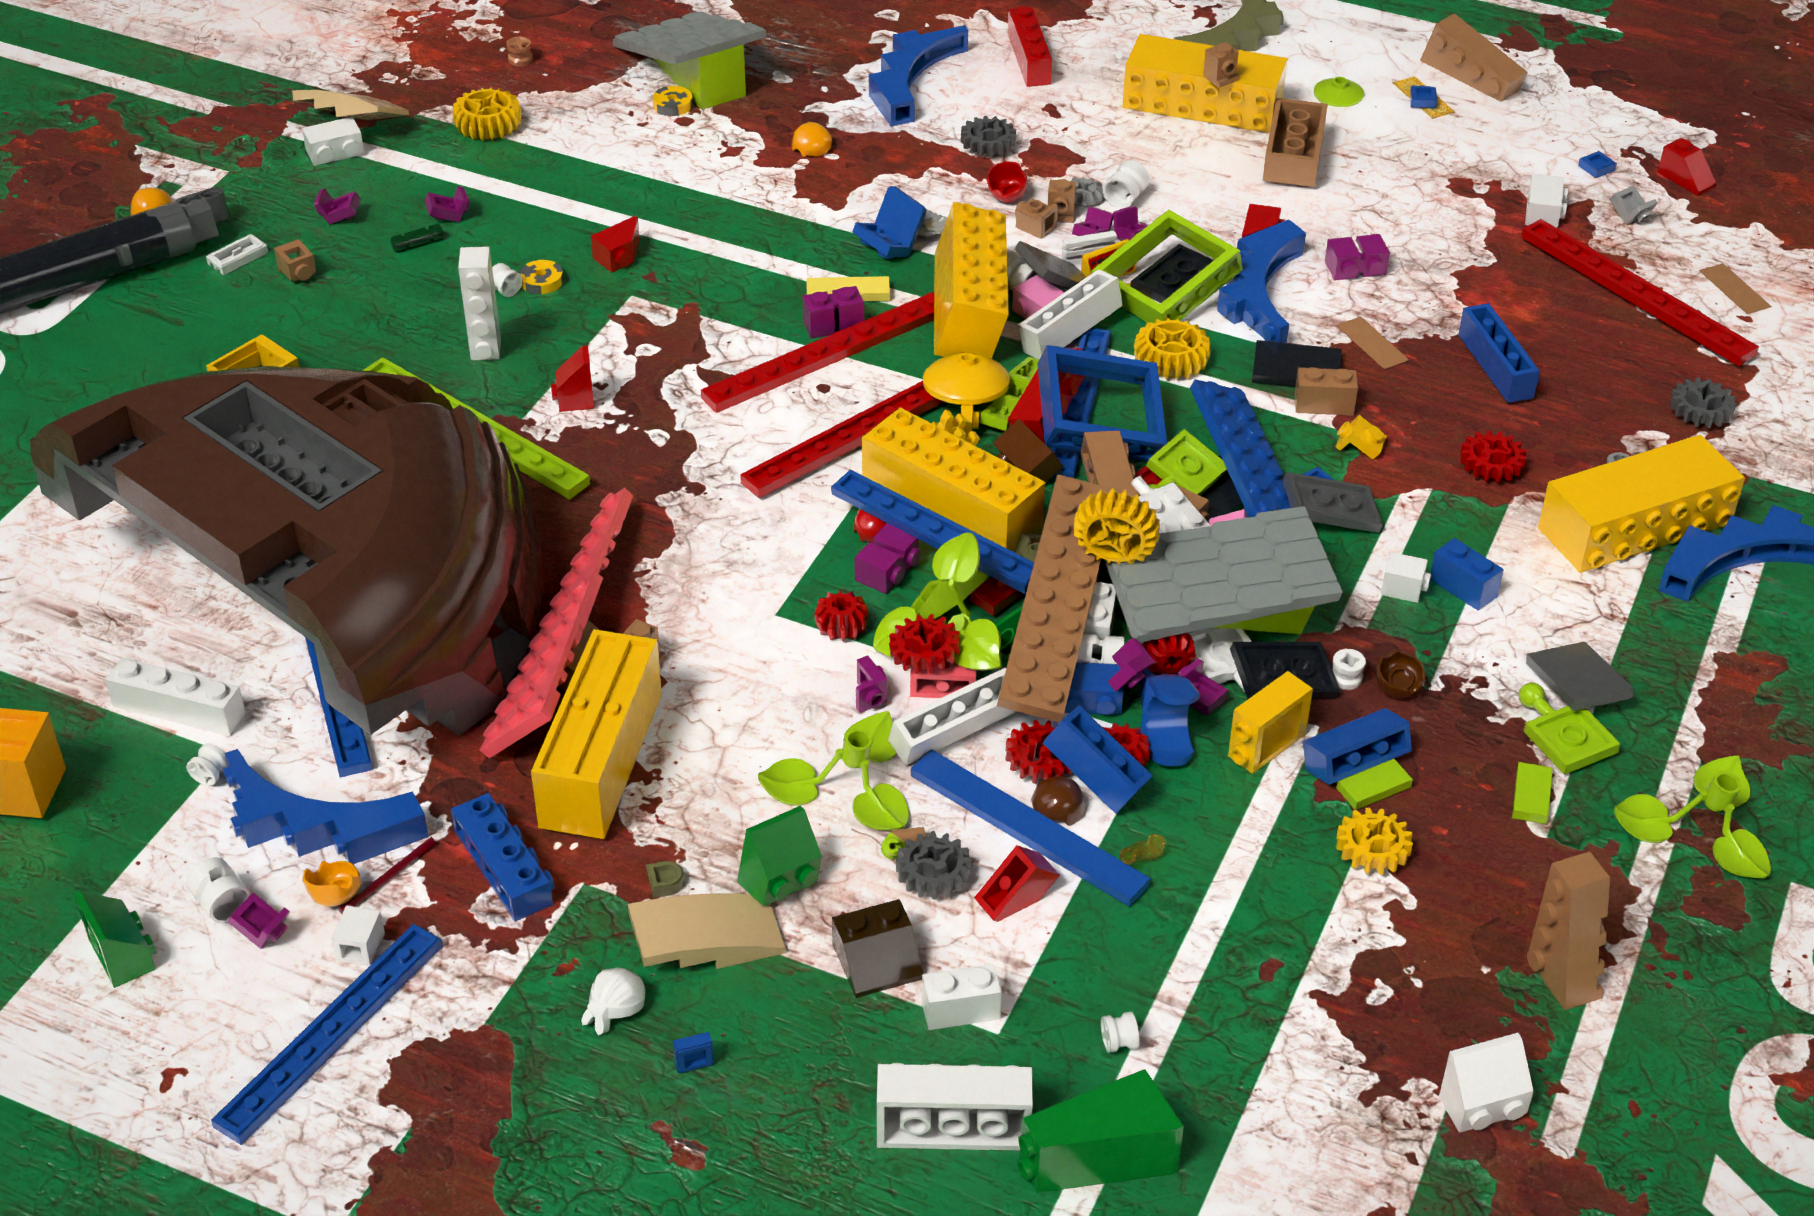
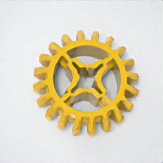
M490 87L489 89L481 88V90L477 91L471 90V93H463V97L457 98L456 103L453 104V123H455L458 133H463L464 137L471 136L472 140L480 138L482 141L485 139L493 141L497 137L502 139L503 135H511L512 131L518 130V125L521 124L522 110L516 95H511L510 91L503 92L502 88L494 90Z
M1166 318L1165 321L1156 319L1155 323L1149 322L1146 324V327L1140 328L1139 333L1136 335L1134 341L1135 359L1157 363L1158 375L1164 376L1166 380L1169 377L1175 378L1177 381L1179 377L1189 379L1191 374L1198 375L1200 370H1205L1211 353L1210 338L1206 336L1205 330L1199 329V325H1190L1189 320L1182 322L1179 321V318L1177 320Z
M1114 488L1109 493L1100 489L1096 495L1090 493L1088 498L1079 505L1074 517V536L1078 539V545L1085 547V554H1095L1096 560L1105 559L1108 565L1111 561L1117 562L1119 566L1121 562H1127L1131 565L1135 560L1144 561L1145 557L1151 555L1152 551H1154L1160 536V519L1156 518V510L1149 508V501H1139L1138 494L1132 497L1127 495L1126 489L1122 493H1117Z

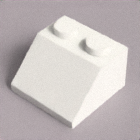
M1520 1034L1507 1035L1449 1052L1439 1099L1459 1133L1471 1129L1481 1130L1492 1123L1506 1119L1516 1120L1528 1113L1534 1090Z

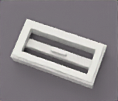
M1108 231L1063 239L1061 259L1074 265L1082 264V255L1114 244L1117 240V235L1115 231Z
M249 234L206 256L208 265L214 266V269L217 271L220 270V273L224 276L269 252L267 244L254 235Z

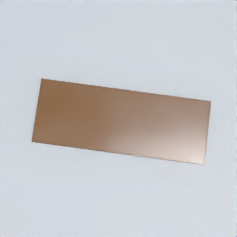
M1724 263L1699 270L1746 314L1772 307Z
M1361 316L1336 325L1383 369L1409 361L1405 355Z

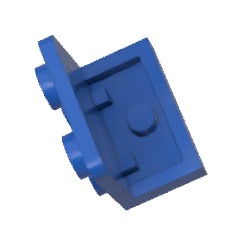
M889 186L875 223L856 222L852 232L861 238L863 244L877 249L881 257L886 259L909 257L925 217L926 208L896 186Z

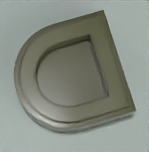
M662 861L646 865V873L653 898L673 895L682 889L684 885V872L679 864L672 861Z

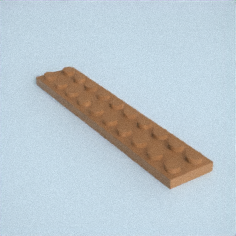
M1057 474L997 703L998 707L1056 722L1063 720L1101 559L1096 560L1093 553L1085 554V547L1078 545V539L1074 536V517L1079 505L1088 498L1090 493L1096 495L1100 489L1109 493L1112 488Z

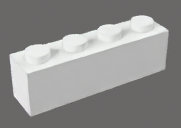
M460 247L458 270L471 360L500 359L501 333L490 247Z
M1098 269L1018 324L1023 352L1036 359H1040L1047 345L1065 347L1123 306L1118 278Z
M123 657L105 679L114 708L226 736L232 735L246 715L240 687Z
M1006 668L894 720L888 741L904 765L907 766L921 759L931 749L938 751L1016 713V711L997 706Z

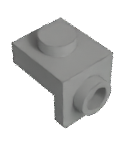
M1634 185L1613 194L1609 199L1626 225L1634 221L1641 223L1652 216L1653 213L1651 211L1658 204L1656 199L1645 203Z

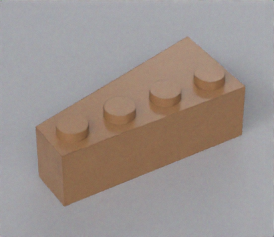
M1455 13L1436 23L1420 59L1421 62L1500 102L1520 90L1528 73Z
M1590 851L1551 864L1531 944L1527 953L1530 967L1533 971L1538 972L1564 1011L1602 999L1603 987L1600 984L1597 985V978L1599 975L1604 974L1605 962L1601 958L1599 959V946L1606 944L1607 933L1604 930L1601 918L1608 916L1610 877Z

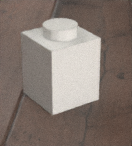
M1390 552L1384 573L1381 595L1418 603L1421 591L1427 592L1431 573L1425 572L1428 560Z
M345 907L331 938L336 961L370 966L373 963L385 935L380 911L367 907Z

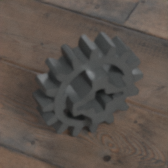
M984 116L983 119L974 117V122L967 120L966 126L961 127L960 142L963 144L964 149L970 148L971 154L977 152L979 156H983L986 153L993 157V153L1003 155V150L1010 152L1011 147H1015L1016 129H1013L1012 123L1007 124L1006 119L1000 120L997 116H994L992 119H988L987 116Z
M1696 378L1695 382L1685 379L1684 384L1677 383L1676 388L1673 389L1670 409L1676 410L1675 416H1684L1683 422L1686 423L1691 420L1696 427L1703 423L1707 428L1711 427V423L1720 427L1723 421L1729 422L1731 416L1734 415L1736 396L1730 395L1731 389H1722V383L1714 385L1711 379L1703 382L1700 378Z
M931 831L929 838H925L919 833L917 834L916 842L907 839L905 841V848L898 849V858H896L899 883L906 882V891L908 892L917 889L918 897L920 898L925 893H931L933 900H936L938 893H943L948 898L952 888L960 892L962 890V882H969L972 858H969L968 847L961 848V840L959 838L951 842L949 841L948 833H945L942 838H938L935 831Z

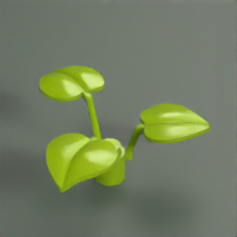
M966 532L947 541L937 550L933 558L932 568L934 575L939 580L949 581L948 586L962 612L959 615L953 616L948 624H955V631H959L960 653L954 654V662L970 670H995L1002 668L1000 654L1001 637L998 627L988 619L973 621L970 618L971 612L966 609L955 586V582L961 584L970 582L979 567L980 550L978 541L971 532ZM907 606L899 607L889 612L876 629L873 642L874 650L891 657L889 635L895 633L896 625L905 626L904 619L908 618L911 621H915L918 612L914 608Z
M889 711L868 716L850 726L844 734L843 748L836 750L835 756L818 777H815V771L809 763L797 758L780 760L768 769L758 773L760 784L770 796L784 804L798 806L808 804L816 799L817 788L815 785L822 783L837 762L842 759L849 768H862L865 792L858 794L854 798L852 805L854 816L861 824L876 830H897L905 828L908 822V806L899 790L887 783L878 784L873 789L869 784V761L881 763L891 760L897 754L888 741L893 725Z
M1738 755L1716 759L1701 766L1693 777L1694 786L1699 795L1673 816H1668V810L1660 800L1646 794L1632 795L1614 807V814L1617 820L1629 834L1644 842L1661 843L1672 836L1673 832L1669 823H1675L1701 801H1705V805L1710 810L1716 812L1725 811L1722 833L1725 837L1717 838L1712 847L1713 855L1719 865L1728 872L1743 877L1766 878L1771 873L1770 860L1760 840L1745 829H1738L1733 833L1730 831L1733 810L1735 807L1744 805L1750 797V786Z

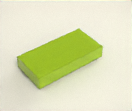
M1391 759L1337 781L1336 789L1357 810L1411 788L1413 779L1395 759Z
M1518 762L1512 811L1513 819L1542 824L1547 823L1552 767Z

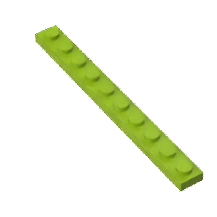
M383 357L362 370L418 378ZM429 384L435 393H442L450 401L453 409L461 405L471 410L481 423L484 421L488 422L493 428L499 443L502 441L506 445L513 463H517L519 470L569 500L590 485V475Z

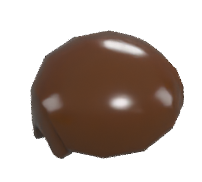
M1395 650L1386 656L1381 655L1375 677L1378 687L1387 696L1395 699H1405L1415 695L1423 688L1426 673L1422 662L1413 654Z
M1063 776L1042 780L1037 784L1031 797L1034 810L1053 821L1061 820L1068 826L1080 820L1086 810L1085 799L1077 782Z

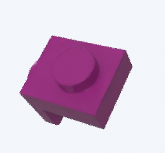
M458 186L453 198L428 192L425 204L429 216L438 220L446 219L460 222L463 213L468 211L469 198L464 187Z
M324 188L319 190L314 205L318 214L323 216L330 225L342 219L349 220L354 217L361 198L356 191L333 199Z
M1093 206L1089 207L1085 222L1074 224L1072 235L1084 236L1110 231L1113 213Z
M1135 206L1113 212L1114 231L1119 239L1131 240L1137 233L1148 226V224L1138 222V208Z
M1136 638L1130 639L1112 656L1121 670L1108 683L1116 692L1126 685L1132 689L1146 677L1143 672L1155 661Z
M868 655L857 659L858 686L856 687V709L859 713H862L887 702V678L883 668L880 665L876 666Z
M1197 658L1189 666H1184L1178 675L1189 679L1200 694V698L1189 705L1208 716L1227 700L1228 689L1203 675L1204 661Z
M252 893L229 917L227 922L261 949L269 939L275 943L288 928V925L284 922L290 911L284 907L278 913L255 893Z

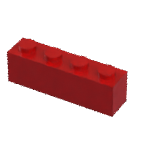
M1021 6L1016 9H1009L1008 37L1026 87L1051 85L1052 57L1033 7Z
M1069 348L1082 351V348ZM1037 369L1008 417V423L1011 426L1019 419L1045 444ZM1058 371L1062 416L1066 413L1068 405L1077 394L1083 379L1087 376Z

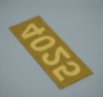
M1415 76L1392 82L1409 98L1412 85L1426 86ZM1438 96L1436 108L1420 107L1432 119L1455 113Z

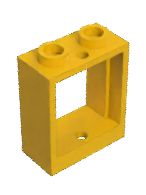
M262 334L206 365L207 372L253 368L260 365L277 367L300 366L296 356Z
M1287 671L1235 708L1228 757L1253 774L1304 737L1307 730L1313 688Z

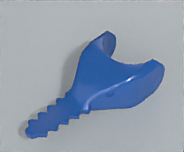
M1148 668L1143 672L1146 677L1138 686L1140 687L1143 710L1141 733L1148 736L1150 757L1155 763L1164 766L1185 765L1191 760L1194 753L1188 731L1189 704L1196 702L1200 698V694L1194 684L1186 677L1176 674L1154 675Z

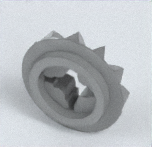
M1072 178L1071 181H1076L1075 205H1094L1103 199L1104 194L1101 182H1095L1094 178Z

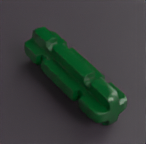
M440 224L428 226L429 229L427 230L424 227L406 232L404 236H401V234L392 236L390 238L391 246L395 252L406 250L407 246L413 248L430 243L431 239H433V242L444 238L443 229Z

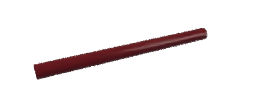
M430 837L340 907L339 912L342 914L346 906L356 907L433 847L436 841Z

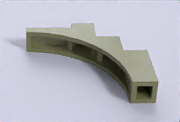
M1241 0L1242 7L1223 24L1196 34L1174 37V39L1213 46L1227 42L1237 50L1257 51L1258 41L1263 36L1279 35L1280 25H1283L1284 21L1283 12L1279 10L1275 1Z

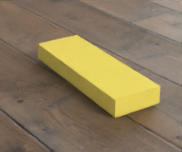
M889 276L807 278V295L825 291L828 294H832V290L856 286L863 301H890Z

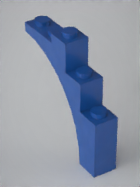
M963 25L920 35L916 30L893 34V52L881 54V72L869 74V97L891 127L915 121V100L909 90L911 85L925 69L936 62L968 51L967 27Z
M1288 219L1238 239L1237 249L1241 253L1243 270L1231 279L1226 286L1219 288L1217 311L1234 325L1243 321L1265 341L1287 343L1289 323L1276 311L1269 300L1266 286L1280 268L1303 255L1306 232Z
M1772 505L1762 525L1731 515L1720 536L1689 525L1664 568L1658 591L1689 602L1701 586L1713 577L1734 568L1766 562H1797L1814 565V527L1801 523L1803 515Z
M238 749L225 753L228 767L222 768L228 787H236V790H233L235 801L232 802L235 816L230 818V823L235 836H243L248 848L283 836L287 846L293 844L298 857L334 845L337 854L344 853L347 861L354 865L429 837L425 814L413 791L387 799L366 802H328L309 799L284 791L263 779L247 764Z

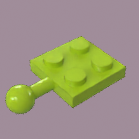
M1185 429L1149 458L1146 467L1162 479L1157 485H1148L1150 488L1158 489L1174 482L1176 486H1180L1200 496L1228 471L1220 457Z
M1529 682L1520 688L1518 697L1521 704L1527 708H1535L1542 715L1526 722L1524 732L1564 775L1618 753L1620 743L1587 709L1573 711L1569 706L1555 711L1545 700L1544 689L1539 684Z

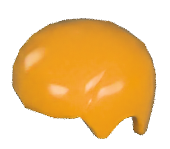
M807 122L802 124L793 134L792 151L798 149L803 157L807 155L814 157L825 155L831 148V134L818 123Z
M143 188L134 194L130 214L134 215L169 204L173 200L162 189Z
M322 861L316 872L306 868L302 881L307 893L315 903L326 907H333L347 902L357 893L361 884V876L358 869L351 862L337 861L328 863Z

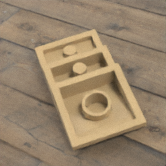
M322 90L292 91L293 101L314 103V109L336 111V117L374 120L409 116V110L391 102L369 96Z
M692 894L663 897L628 904L629 917L644 967L678 960L680 968L714 961L716 969L786 953L771 904L763 907L750 894Z

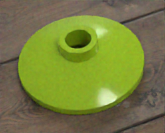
M1344 77L1323 79L1316 83L1314 86V96L1317 100L1329 106L1350 107L1362 101L1364 90L1358 83Z

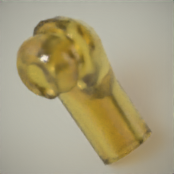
M1151 834L1147 841H1137L1122 849L1120 859L1127 865L1136 861L1157 859L1164 853L1163 848L1166 845V841L1158 834Z

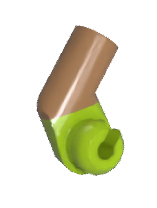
M924 827L892 830L881 844L882 854L888 859L898 858V849L905 848V841L907 839L916 842L917 834L919 833L926 838Z

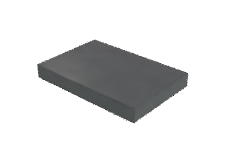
M1019 241L1014 248L1042 279L1069 290L1086 278L1073 263L1025 242Z
M1286 472L1283 484L1290 507L1305 506L1312 522L1379 533L1383 524L1369 486Z
M1585 641L1527 654L1526 664L1573 711L1633 698L1634 688Z

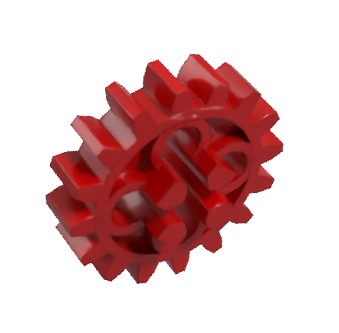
M1034 720L1031 727L1023 722L1021 723L1020 731L1013 729L1011 731V738H1007L1005 760L1006 762H1011V771L1020 770L1019 778L1024 779L1027 776H1031L1032 783L1036 784L1038 779L1045 780L1051 777L1063 776L1064 773L1072 774V771L1043 744L1044 740L1055 729L1051 727V721L1047 720L1044 726L1040 725L1038 720Z

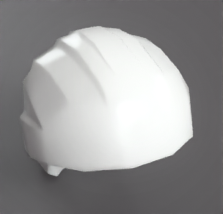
M624 968L602 970L592 984L588 1008L581 1020L582 1025L591 1024L595 1020V1031L598 1035L609 1031L610 1019L628 1017L639 1012L644 1006L646 992L642 979L633 971Z

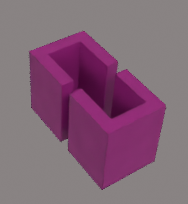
M1380 234L1356 236V242L1362 253L1357 249L1352 237L1328 239L1325 263L1334 281L1358 278L1359 273L1363 277L1387 275L1390 251Z
M856 286L832 290V294H828L825 291L802 296L803 324L810 339L829 336L835 333V320H839V331L864 321V301Z
M887 523L874 536L873 543L869 542L854 558L855 581L887 594L895 584L898 585L902 581L904 574L919 562L921 557L919 539Z

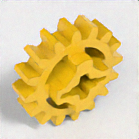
M1366 808L1363 815L1354 810L1352 818L1345 816L1342 820V825L1338 826L1336 849L1342 851V860L1352 859L1351 867L1357 868L1359 865L1364 866V872L1367 874L1371 871V868L1376 869L1379 875H1383L1384 868L1386 867L1395 872L1397 865L1404 866L1407 856L1411 855L1413 834L1406 831L1407 823H1397V815L1395 813L1389 817L1384 816V809H1380L1377 814H1374L1370 808Z

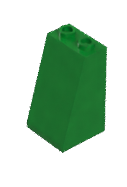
M1143 1069L1022 1118L1021 1135L1018 1137L1020 1146V1158L1017 1159L1018 1170L1025 1181L1030 1180L1037 1193L1171 1175L1178 1172L1184 1126L1146 1069Z

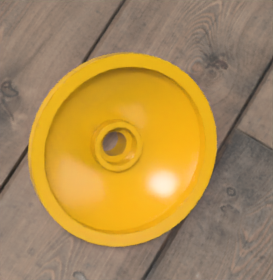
M957 353L932 363L923 374V386L931 396L953 404L974 405L990 402L1004 395L1010 386V375L1000 363L991 358L976 353Z

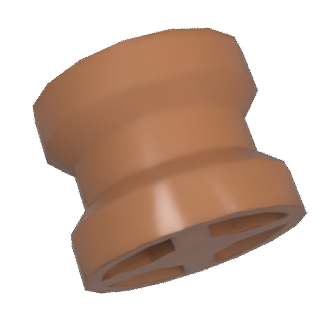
M518 36L510 38L506 42L507 50L510 52L508 54V62L511 65L518 67L526 66L533 61L532 53L529 51L531 49V40L529 38Z

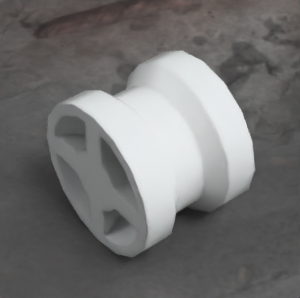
M498 263L492 267L495 290H498L505 297L515 295L522 285L520 273L511 270L504 263Z
M1342 649L1335 653L1332 671L1339 688L1351 690L1361 685L1366 660L1359 651Z
M205 743L199 749L198 756L191 758L187 763L188 773L195 781L202 785H214L219 779V773L223 772L222 768L228 767L225 757L226 752L217 745Z
M1124 1012L1121 1017L1113 1018L1110 1015L1101 1017L1102 1038L1108 1053L1117 1052L1119 1047L1126 1046L1129 1049L1139 1047V1031L1133 1012Z

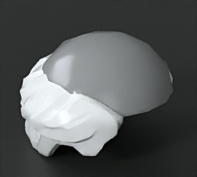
M926 209V214L917 236L929 238L935 234H941L947 217Z

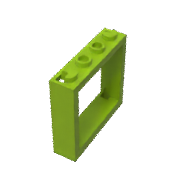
M1168 209L1121 248H1118L1106 260L1098 264L1091 272L1094 273L1099 269L1118 278L1170 235L1176 236L1215 260L1161 304L1118 279L1123 304L1121 307L1147 323H1155L1156 319L1165 321L1166 318L1170 320H1177L1179 318V321H1181L1243 270L1240 250Z

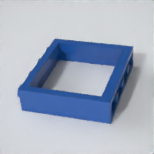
M1046 346L1037 363L1046 446L1081 451L1084 432L1120 430L1123 443L1126 442L1128 444V459L1148 462L1149 458L1167 444L1157 363L1058 346ZM1058 371L1142 385L1148 433L1063 420Z

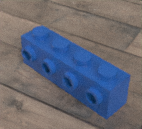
M1487 303L1463 308L1458 335L1506 402L1510 403L1534 398L1536 385L1539 383L1540 370L1492 306Z
M486 793L451 808L456 835L514 922L553 905L551 890L555 889L552 876L548 870H541L535 851L532 847L526 848L517 825H510L507 812L501 803L496 804L490 794Z

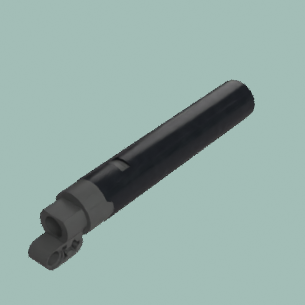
M209 188L178 198L169 204L0 257V314L194 251L195 244L217 238L219 233L216 223L230 216L223 189Z

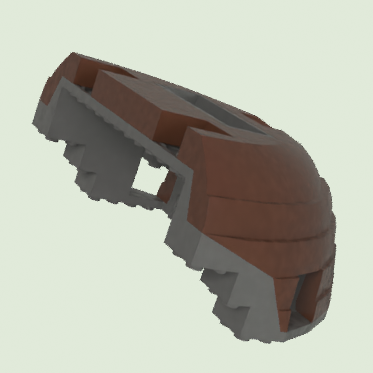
M277 366L208 371L155 382L113 395L45 425L37 433L36 437L30 439L32 462L43 495L79 521L115 500L309 639L315 646L326 702L370 735L404 711H408L427 726L438 721L457 736H460L496 710L498 705L506 699L509 693L506 691V688L517 677L520 671L517 667L530 651L528 645L535 637L545 594L538 520L518 464L513 463L506 445L502 441L499 443L493 428L488 422L484 421L481 423L471 410L461 405L453 409L450 401L442 393H435L428 383L416 377L362 370ZM492 624H494L504 632L491 641L487 634Z

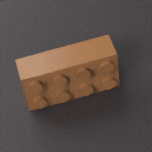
M1282 98L1276 99L1262 181H1269L1274 184H1294L1300 187H1315L1328 104Z

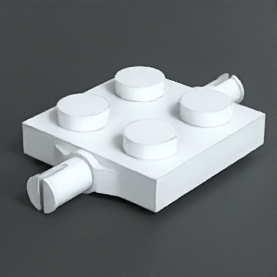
M1141 476L1136 477L1131 482V486L1141 495L1139 496V501H1149V508L1156 510V518L1160 519L1159 533L1211 526L1174 482L1158 489L1150 488Z
M1207 628L1188 633L1194 640L1196 658L1191 660V663L1199 658L1204 661L1203 675L1218 684L1235 680L1242 691L1245 692L1230 651L1233 642H1252L1243 629Z

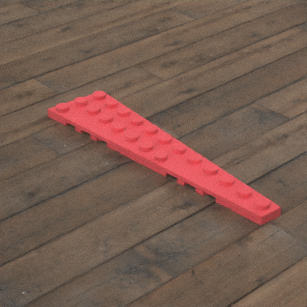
M623 488L616 494L609 493L601 501L600 507L602 509L591 521V531L580 542L582 548L571 560L570 565L572 568L561 580L560 585L562 588L551 600L550 606L552 608L550 612L540 621L539 626L541 629L528 645L530 651L519 663L517 668L520 671L517 677L506 688V691L509 692L506 699L496 708L495 713L497 716L483 734L486 738L480 751L488 758L493 757L552 719L561 695L556 688L559 684L561 685L566 681L568 674L564 669L573 662L575 654L572 650L581 640L583 630L603 580L599 573L607 568L610 560L606 556L614 550L616 542L613 539L621 531L623 521L633 498V494L626 488Z

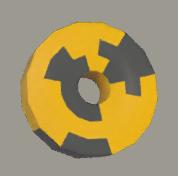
M666 86L655 91L652 96L654 110L664 116H680L689 112L693 107L692 93L684 87Z
M550 260L531 261L525 264L519 271L522 276L521 288L532 294L552 293L558 290L564 281L561 266Z

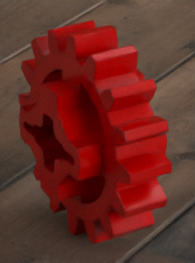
M1490 430L1486 431V435L1475 432L1474 438L1468 436L1466 443H1462L1460 463L1465 464V471L1473 470V477L1480 475L1484 477V481L1494 478L1497 483H1500V479L1503 477L1511 481L1512 475L1520 476L1521 470H1524L1527 451L1526 449H1521V442H1513L1514 436L1512 435L1506 437L1500 431L1497 435H1492Z
M918 614L915 621H911L908 618L904 619L905 626L896 625L895 633L889 635L890 655L894 657L895 665L902 664L904 671L913 667L915 668V674H919L922 669H927L928 673L931 674L933 673V667L936 666L943 670L945 669V661L953 663L955 661L954 654L960 653L959 631H955L954 623L946 624V617L934 620V614H930L927 619H923Z

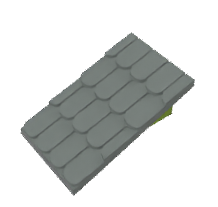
M693 12L682 16V19L674 18L665 20L660 25L642 27L638 29V32L628 31L618 34L613 39V47L652 57L678 86L684 87L692 93L693 102L703 110L746 96L744 44L765 38L766 29L750 22L742 23L735 19L728 20L716 14L711 16L704 12Z
M1305 506L1260 512L1255 517L1220 521L1208 527L1160 533L1154 551H1152L1151 555H1147L1144 561L1135 560L1131 565L1127 562H1121L1119 566L1117 562L1113 561L1108 565L1107 560H1105L1131 637L1136 638L1139 643L1207 628L1301 634L1316 605L1339 601L1343 593Z

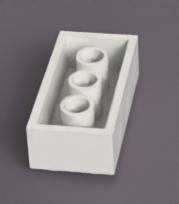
M902 1063L878 1064L877 1148L1020 1151L1018 1137L1021 1135L1022 1118L1032 1114V1067H1019L1015 1065L999 1067L975 1064L968 1066L941 1064L904 1065Z

